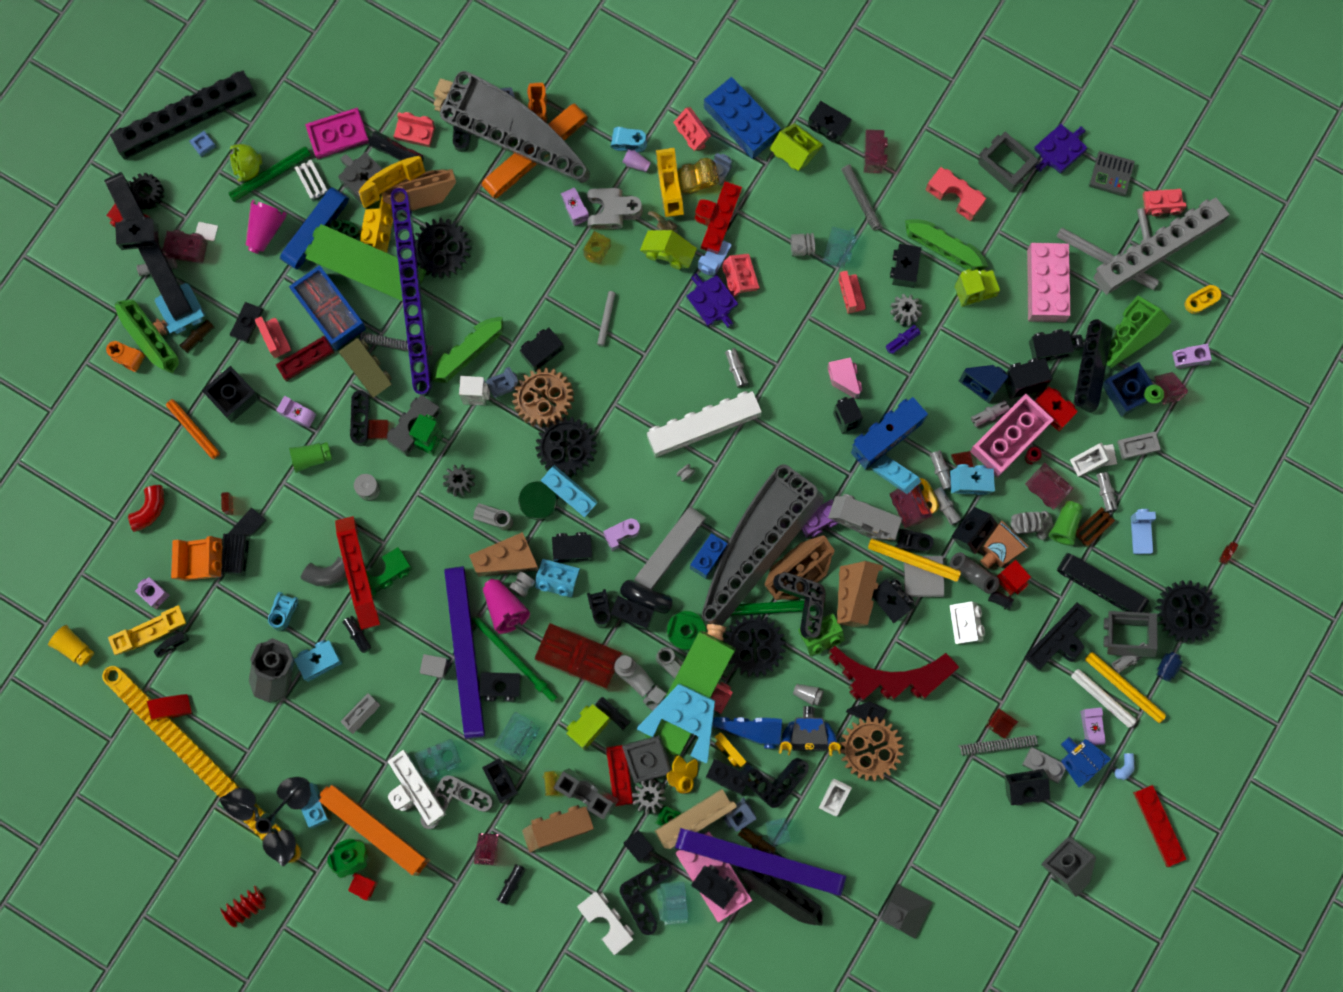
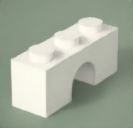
M596 891L579 904L577 908L589 923L597 917H604L609 921L610 931L602 940L613 955H615L634 940L631 937L634 933L627 924L625 926L619 921L621 916L615 908L610 910L607 906L609 901L602 892L598 894Z

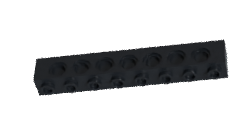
M244 70L234 72L230 77L218 80L207 88H201L193 95L185 96L174 104H168L157 112H151L141 120H135L124 128L116 129L110 136L119 154L125 160L257 95ZM236 87L234 91H230L231 88ZM220 95L218 99H213L215 96ZM203 103L201 107H196L198 104ZM186 111L184 115L180 116L181 112ZM170 119L168 123L163 124L165 120ZM153 127L151 131L146 132L148 128ZM136 135L133 140H130L132 136Z

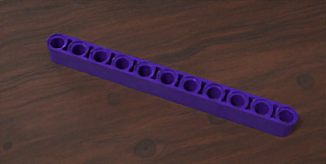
M396 188L391 193V204L412 386L416 393L427 395L432 389L411 201L409 194L404 189ZM398 194H405L404 201H396ZM402 212L407 213L405 221L398 220V216ZM404 231L409 232L407 240H401L400 238L401 233ZM405 250H411L412 252L409 259H404L402 256ZM407 269L414 270V274L411 278L405 277V271ZM414 287L416 294L413 297H408L407 290ZM412 306H417L418 313L411 316L409 309ZM414 325H419L420 332L413 335L411 328ZM416 344H421L423 347L422 351L415 354L413 347ZM422 362L425 365V369L418 373L415 367L418 363ZM421 381H425L427 388L421 392L418 390V384Z

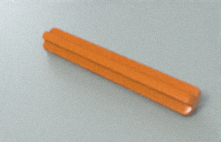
M174 399L166 403V407L210 458L215 459L218 457L220 452Z

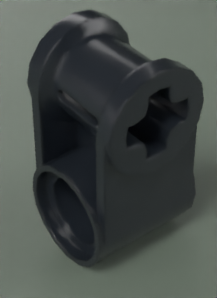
M898 529L899 539L895 547L908 552L927 554L931 551L934 542L933 538L928 534L908 529ZM926 540L929 543V547L922 548L919 542Z
M606 589L593 594L587 593L595 625L599 628L608 627L611 623V615ZM600 614L608 616L604 622L598 621L597 617Z

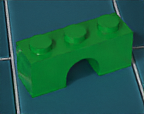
M419 414L409 432V436L415 440L416 448L433 456L444 436L436 419L431 415L426 414L423 416Z
M399 547L382 556L386 564L385 572L377 577L371 576L366 569L372 597L376 596V592L383 588L385 590L391 587L396 579H403L410 574L409 571L412 570V567Z

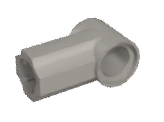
M480 503L475 508L474 520L498 527L501 530H509L513 525V518L505 510H498ZM501 517H508V520L505 524H499V519Z
M669 647L661 648L656 654V662L675 679L683 662ZM662 652L668 653L670 661L665 662L661 660L660 654Z

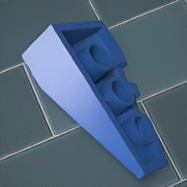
M713 717L712 727L755 744L764 745V749H776V746H780L782 719L755 718L753 721H749L747 718H734V720H730V718Z

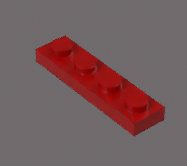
M1153 785L1133 792L1166 867L1186 860Z

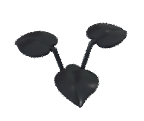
M290 777L282 781L277 788V796L283 802L272 814L264 813L261 817H259L257 807L254 806L256 797L251 790L236 788L219 799L221 805L231 816L238 820L245 821L251 819L254 810L256 830L261 834L268 833L262 842L265 853L284 867L293 857L296 849V839L288 829H282L278 832L276 828H273L275 825V815L286 803L291 809L304 808L311 797L310 782L303 777Z

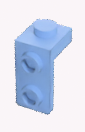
M723 240L719 254L707 251L705 256L702 255L699 259L698 269L704 274L715 276L727 256L731 244Z
M1138 509L1131 516L1133 554L1153 553L1151 523L1156 520L1155 512H1149V509Z

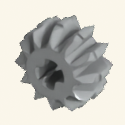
M902 294L901 298L896 297L895 302L891 304L892 310L890 314L895 315L894 321L901 320L900 325L906 322L910 326L911 321L916 323L918 321L917 317L922 315L920 311L922 305L918 304V298L912 299V294L909 295V298ZM906 307L907 310H910L909 312H905L906 310L903 311V308Z
M1040 512L1019 513L1011 517V528L1015 534L1035 533L1044 529V518Z
M649 780V787H646L645 782L642 781L643 789L638 786L635 787L640 793L632 794V797L639 798L633 804L641 803L638 811H642L646 807L645 814H649V808L651 807L653 813H656L655 805L659 808L663 807L658 801L666 800L665 797H659L665 791L664 789L657 791L660 786L659 783L653 788L652 780ZM646 792L655 795V798H652L653 801L650 803L648 800L644 801L643 796L646 797Z

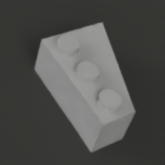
M848 494L835 496L828 517L870 539L884 540L896 539L902 520L901 517L870 506L865 502L855 500V497Z

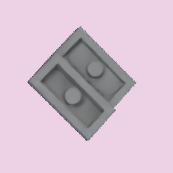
M922 556L943 564V556ZM903 562L904 591L906 594L908 593L911 597H944V577Z

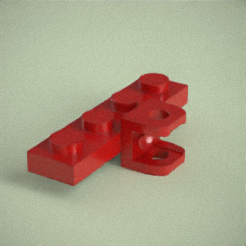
M725 181L717 203L706 199L699 200L695 211V221L708 226L701 249L719 254L742 191L741 186Z

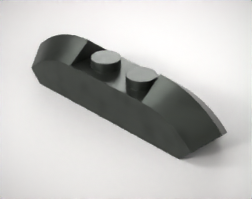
M737 867L744 882L756 894L799 922L823 926L824 912L819 904L780 878Z

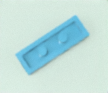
M885 454L871 466L873 472L906 494L921 482L917 475Z
M555 465L541 479L545 485L584 518L598 503Z

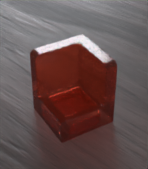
M998 708L994 711L985 727L1005 739L1018 721Z

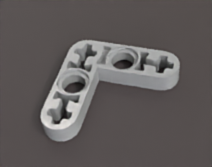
M450 775L440 780L434 792L436 798H444L445 805L442 807L444 811L448 808L453 797L481 812H487L493 806V800L489 795ZM450 779H452V784L454 785V787L449 788L446 792L447 794H450V796L447 797L444 794L439 793L440 789L444 792L446 788L444 782H449ZM469 788L472 791V795L469 799L465 800L461 797V791ZM476 792L479 793L478 798L482 800L485 797L487 798L488 807L480 808L481 804L477 801H474V805L471 804ZM421 816V824L426 829L436 828L441 821L440 819L432 826H427V823Z

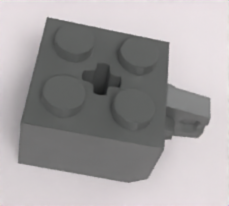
M366 152L354 161L345 154L340 160L346 168L338 178L341 184L362 204L358 191L366 180H369L373 175L381 171L382 168Z

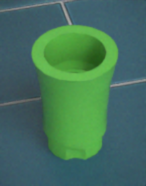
M328 442L321 445L316 443L301 447H289L295 473L332 460Z
M1066 501L1055 525L1049 533V537L1060 544L1074 545L1083 506L1073 501Z

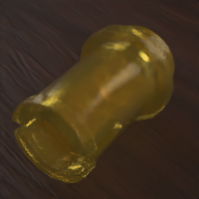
M555 771L544 772V776H542L545 783V796L558 795L557 790L554 789L556 777H558Z

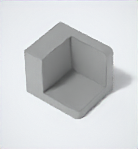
M423 654L420 673L445 680L449 661L447 658Z

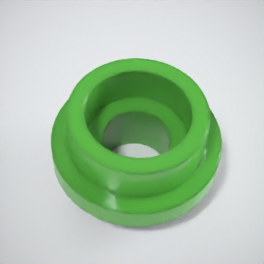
M1150 385L1146 388L1144 397L1149 403L1157 404L1164 398V391L1158 385ZM1152 391H1156L1158 396H1153Z

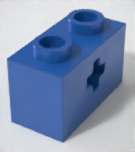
M711 533L690 564V569L707 579L723 555L728 543Z

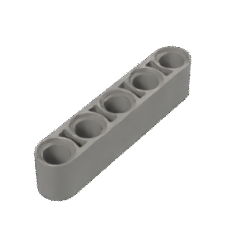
M690 506L637 574L634 581L652 590L701 527L706 517Z

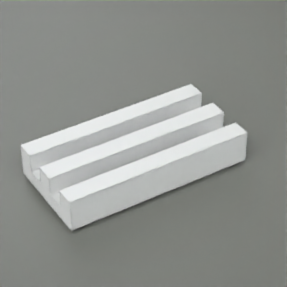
M309 160L306 164H301L302 166L294 167L311 200L326 194L327 189L312 160ZM309 167L312 168L320 186L323 189L322 191L318 190L308 170ZM303 170L305 171L307 177L309 178L316 192V194L314 195L312 194L309 186L307 185L301 173V171Z

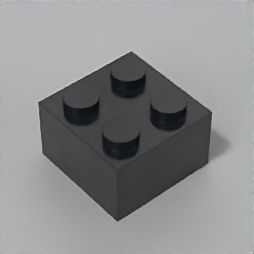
M1036 357L1022 365L1021 363L1012 364L1006 372L1008 378L1004 384L1009 399L1045 390L1053 380L1046 358L1039 360V357Z
M229 366L202 390L231 423L260 399L232 366Z

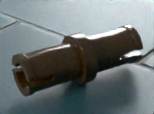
M206 319L196 330H192L190 332L191 335L179 346L188 354L199 342L202 343L204 341L203 338L215 327Z
M746 826L737 835L751 844L753 849L756 848L759 851L772 855L777 850L776 847L765 841L762 835L758 836Z

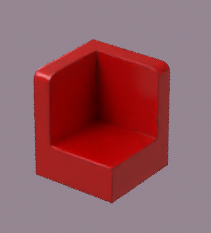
M355 872L352 875L354 878L348 891L365 901H370L378 882Z

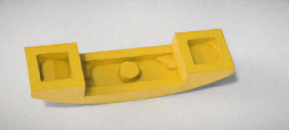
M416 156L396 162L367 180L358 191L363 207L366 208L380 200L379 194L406 178L412 181L424 174L425 169L421 157Z
M180 605L162 612L160 616L132 629L120 631L108 637L114 655H119L170 634L185 625L186 620Z

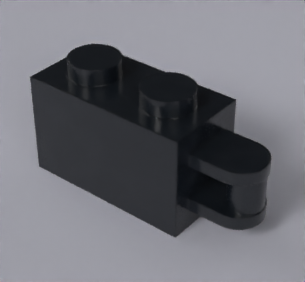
M1063 329L1054 330L1050 334H1045L1044 332L1036 333L1029 341L1032 359L1039 357V360L1046 358V361L1071 357L1074 351L1084 348L1081 334L1070 336V331H1063Z

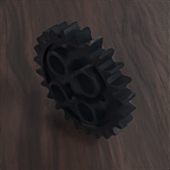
M440 218L439 223L432 219V225L425 222L427 228L419 227L422 231L421 234L415 233L418 237L417 240L415 239L417 262L420 265L419 268L426 269V275L431 274L433 278H436L438 275L439 278L443 279L444 274H446L448 278H451V272L457 275L456 269L464 270L461 264H468L465 257H471L467 251L472 250V247L467 245L471 240L466 238L469 234L466 231L463 232L464 228L462 226L458 227L456 221L451 224L450 219L444 222V219ZM444 231V238L438 239L439 233ZM454 244H458V249L455 252H451V247ZM428 245H432V250L425 253V248ZM440 246H442V247L444 248L443 251H440V249H439ZM444 257V264L439 266L438 260Z
M564 416L561 422L558 418L556 419V425L550 422L549 428L543 426L545 433H538L542 439H536V443L540 446L535 447V449L539 452L536 454L537 458L541 459L539 462L541 465H545L546 471L555 465L569 477L570 472H573L575 476H577V470L584 472V465L590 467L588 461H594V457L591 454H597L594 448L598 445L594 441L596 436L592 434V428L587 429V423L582 425L581 419L575 422L574 417L567 421ZM565 431H567V441H568V444H569V445L567 446V451H568V456H569V461H568V462H565V461H566V452H565V450H564V448L566 447L565 438H564V432H565ZM575 434L580 435V437L576 440L571 439V437ZM555 436H561L559 441H552ZM575 452L581 453L577 458L572 457ZM562 454L561 458L553 459L554 455Z
M1182 580L1179 582V586L1174 582L1172 588L1167 586L1165 588L1166 592L1160 593L1162 598L1157 599L1156 602L1161 605L1156 606L1155 610L1160 611L1157 614V618H1161V621L1157 624L1165 626L1162 632L1169 631L1168 638L1175 635V641L1182 638V643H1186L1189 639L1192 644L1195 642V638L1201 641L1203 640L1202 636L1205 638L1209 636L1208 631L1213 632L1215 630L1211 625L1218 624L1214 618L1220 616V614L1215 613L1219 606L1213 605L1217 599L1210 598L1213 592L1206 593V586L1200 589L1199 582L1193 586L1192 580L1188 581L1187 584ZM1192 597H1196L1198 599V606L1192 603ZM1173 599L1178 600L1179 608L1173 606ZM1185 609H1186L1187 611H1190V614H1189V615H1188V613H1184V610H1185ZM1195 616H1199L1202 619L1201 625L1195 622ZM1176 618L1183 621L1182 627L1176 625Z
M750 614L749 620L742 616L743 622L736 619L735 623L737 626H729L732 632H725L729 639H723L725 643L736 648L728 665L735 664L734 671L740 668V675H743L745 671L748 672V678H750L752 673H755L756 678H758L759 672L766 676L767 669L772 673V665L779 667L776 660H783V657L779 654L786 652L785 649L781 648L786 642L780 641L784 637V634H778L780 627L774 629L775 621L770 624L767 623L768 617L762 621L760 614L757 619H754L753 615ZM751 629L755 630V643L759 645L756 649L757 663H754L753 648L749 647L752 644ZM760 631H765L768 634V638L761 640L757 634ZM746 633L749 636V640L742 642L739 640L738 635ZM762 650H767L770 653V658L764 660L760 657L759 653ZM748 652L751 655V659L743 661L740 658V654Z

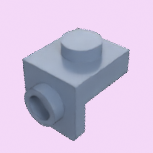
M507 367L502 374L487 379L486 383H488V388H490L494 398L514 391L518 378L510 367Z

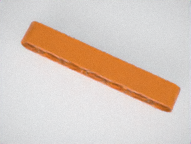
M573 103L548 125L565 141L587 121L588 116ZM534 147L528 150V155L534 152ZM513 154L482 181L481 186L496 199L537 164Z

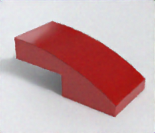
M188 694L147 701L151 721L171 716L176 718L192 714Z

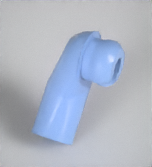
M1133 753L1124 754V766L1121 769L1115 770V777L1117 779L1126 780L1134 772Z

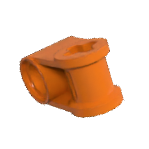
M112 341L106 347L107 354L114 362L123 365L133 372L138 371L146 357L139 350L128 347L118 341Z

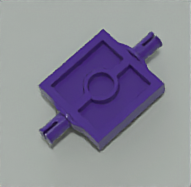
M1062 124L1057 126L1034 147V150L1042 158V161L1035 166L1036 169L1041 172L1048 165L1061 174L1087 151L1088 147L1079 140V137L1086 132L1085 129L1080 126L1073 133Z
M697 273L694 274L691 279L697 287L686 295V298L708 327L714 322L722 320L727 328H730V325L732 326L734 323L728 317V314L738 306L737 301L717 274L704 282Z

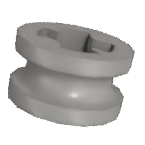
M690 464L684 466L676 474L678 477H681L682 482L689 479L695 473V470L690 468Z

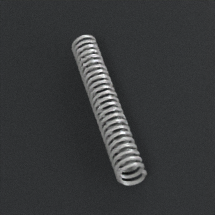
M846 165L841 170L844 177H846L849 187L854 192L853 194L857 202H859L863 210L862 212L867 217L866 219L869 225H871L872 230L880 229L882 227L879 222L880 220H878L877 215L872 210L873 208L869 200H867L868 198L864 195L865 192H863L864 190L859 185L860 182L856 180L855 172L851 170V165Z
M361 332L360 341L362 340L363 332ZM366 332L363 335V340L367 344L402 349V351L408 350L407 340L404 343V340L401 342V339H399L398 342L397 338L395 342V338H393L392 342V337L375 336V334L372 336V333L369 336V333L366 335ZM416 344V349L415 346L413 347L414 353L422 351L421 344ZM428 345V355L432 356L433 345L431 350L430 345Z
M1033 734L1011 739L1005 738L1002 740L996 739L995 741L990 740L989 742L984 741L983 743L977 742V744L958 745V747H960L961 755L963 756L964 754H973V752L976 754V751L979 753V750L982 753V749L985 753V747L988 753L987 743L989 752H991L990 744L994 752L995 750H1004V748L1006 750L1007 747L1008 749L1010 747L1013 749V746L1016 749V745L1019 748V744L1022 748V742L1025 748L1024 738L1027 747L1035 745L1034 738L1036 744L1038 742Z

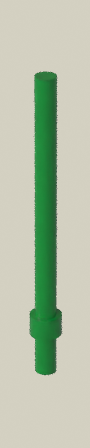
M477 615L472 618L471 621L535 685L534 688L539 693L542 692L552 703L558 698L547 687L548 684L543 679L540 680Z

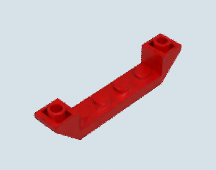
M351 516L335 520L337 539L360 628L364 630L379 626V616L370 589L355 518Z

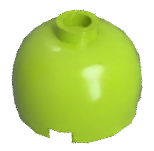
M231 145L230 150L233 149V154H230V161L234 175L238 174L239 176L237 181L243 182L254 178L259 172L260 165H262L261 155L257 154L256 150L250 145Z

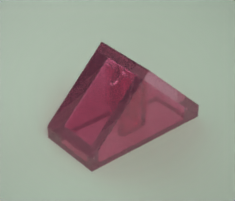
M1173 372L1155 376L1156 385L1160 386L1164 391L1162 404L1179 401L1188 393L1187 388Z
M479 833L474 864L497 866L499 834Z

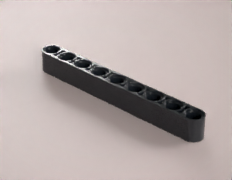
M122 172L104 180L123 220L131 219L134 221L145 217ZM160 245L159 247L138 249L174 320L178 321L192 314L193 311Z

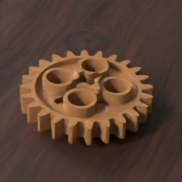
M538 368L537 374L530 371V377L524 375L525 381H518L521 386L515 387L518 393L513 394L516 400L512 401L514 406H516L514 409L516 413H519L520 419L524 418L523 420L526 424L530 421L532 426L537 423L539 428L542 427L543 423L549 427L551 421L556 425L557 418L563 421L561 415H568L566 409H572V405L569 402H574L572 397L574 392L567 377H563L561 372L556 375L555 369L549 373L548 368H545L544 372H541L540 368ZM545 383V386L538 388L540 384ZM555 393H560L558 397H553ZM534 398L532 402H527L528 399ZM549 408L546 412H541L542 409Z
M867 717L866 723L860 718V725L852 722L853 729L846 728L849 734L842 735L846 741L839 743L844 746L841 753H845L841 761H848L845 768L851 766L852 770L850 773L853 774L857 771V778H860L862 774L865 775V781L869 779V776H872L873 781H876V775L884 779L883 773L890 776V768L897 770L894 763H901L897 756L903 755L898 749L904 746L897 743L902 738L895 737L898 730L891 731L892 724H889L887 727L884 726V719L881 723H878L877 717H875L873 722ZM875 730L882 733L883 737L879 742H875L872 739L871 735ZM856 737H861L864 740V746L860 749L855 748L853 745V740ZM885 741L888 742V745L875 749L874 754L866 752L855 756L856 752L867 749L869 743L875 746ZM882 749L888 750L890 754L889 758L884 761L879 758V752ZM863 756L870 757V766H861L860 759Z

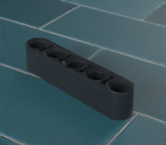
M1099 319L1092 320L1087 328L1074 396L1075 405L1089 413L1096 411L1100 403L1113 334L1112 328Z
M1070 553L1065 554L1057 568V572L1124 612L1143 613L1149 603V600L1143 595Z

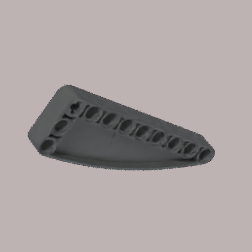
M461 71L457 74L440 110V117L446 123L580 183L588 181L590 171L571 147L533 111L508 93L467 71ZM469 78V82L463 85L464 80ZM461 95L460 101L455 102L456 97ZM470 119L469 124L464 126V121ZM486 126L485 131L480 133V128ZM502 133L501 138L496 140V135ZM518 140L517 146L512 147L513 141ZM534 147V152L528 155V150ZM550 154L549 161L544 162V157ZM566 161L567 166L564 169H560L561 163ZM579 169L584 170L581 176H576Z
M779 465L766 480L748 506L724 550L702 611V618L709 624L722 626L824 501V496L817 487L788 465Z

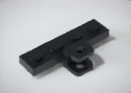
M1076 602L1032 648L1024 659L1038 672L1057 652L1067 661L1074 662L1084 649V645L1074 634L1092 615Z

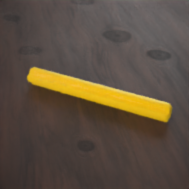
M872 538L868 544V549L955 582L960 578L961 571L879 540Z
M1093 652L1088 654L1085 660L1155 721L1161 723L1165 719L1166 714L1101 658Z

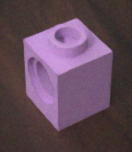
M150 577L143 579L135 590L138 595L155 609L170 596ZM154 587L155 593L152 596H148V590Z

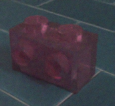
M866 130L864 136L863 173H882L883 167L887 166V154H884V148H887L888 137H884L885 130Z
M181 230L167 231L162 251L167 258L174 257L177 260L203 264L208 242L199 233H192L191 235L185 234Z
M1046 463L1025 483L1032 493L1040 497L1043 503L1053 510L1074 489Z
M919 485L908 494L900 489L889 494L893 505L902 518L901 522L905 528L916 526L932 517V513Z

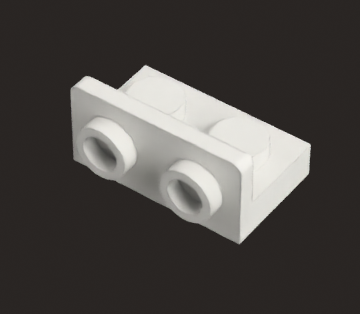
M967 602L950 605L955 643L963 644L984 641L985 629L981 625L980 617H982V610L978 603Z

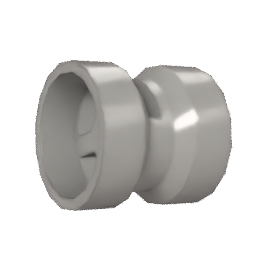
M520 571L517 575V580L512 582L509 588L525 598L528 594V589L533 587L536 582Z

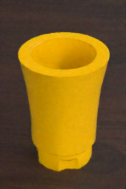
M68 625L62 626L48 643V646L59 651L81 667L86 665L94 655L89 646L74 634Z

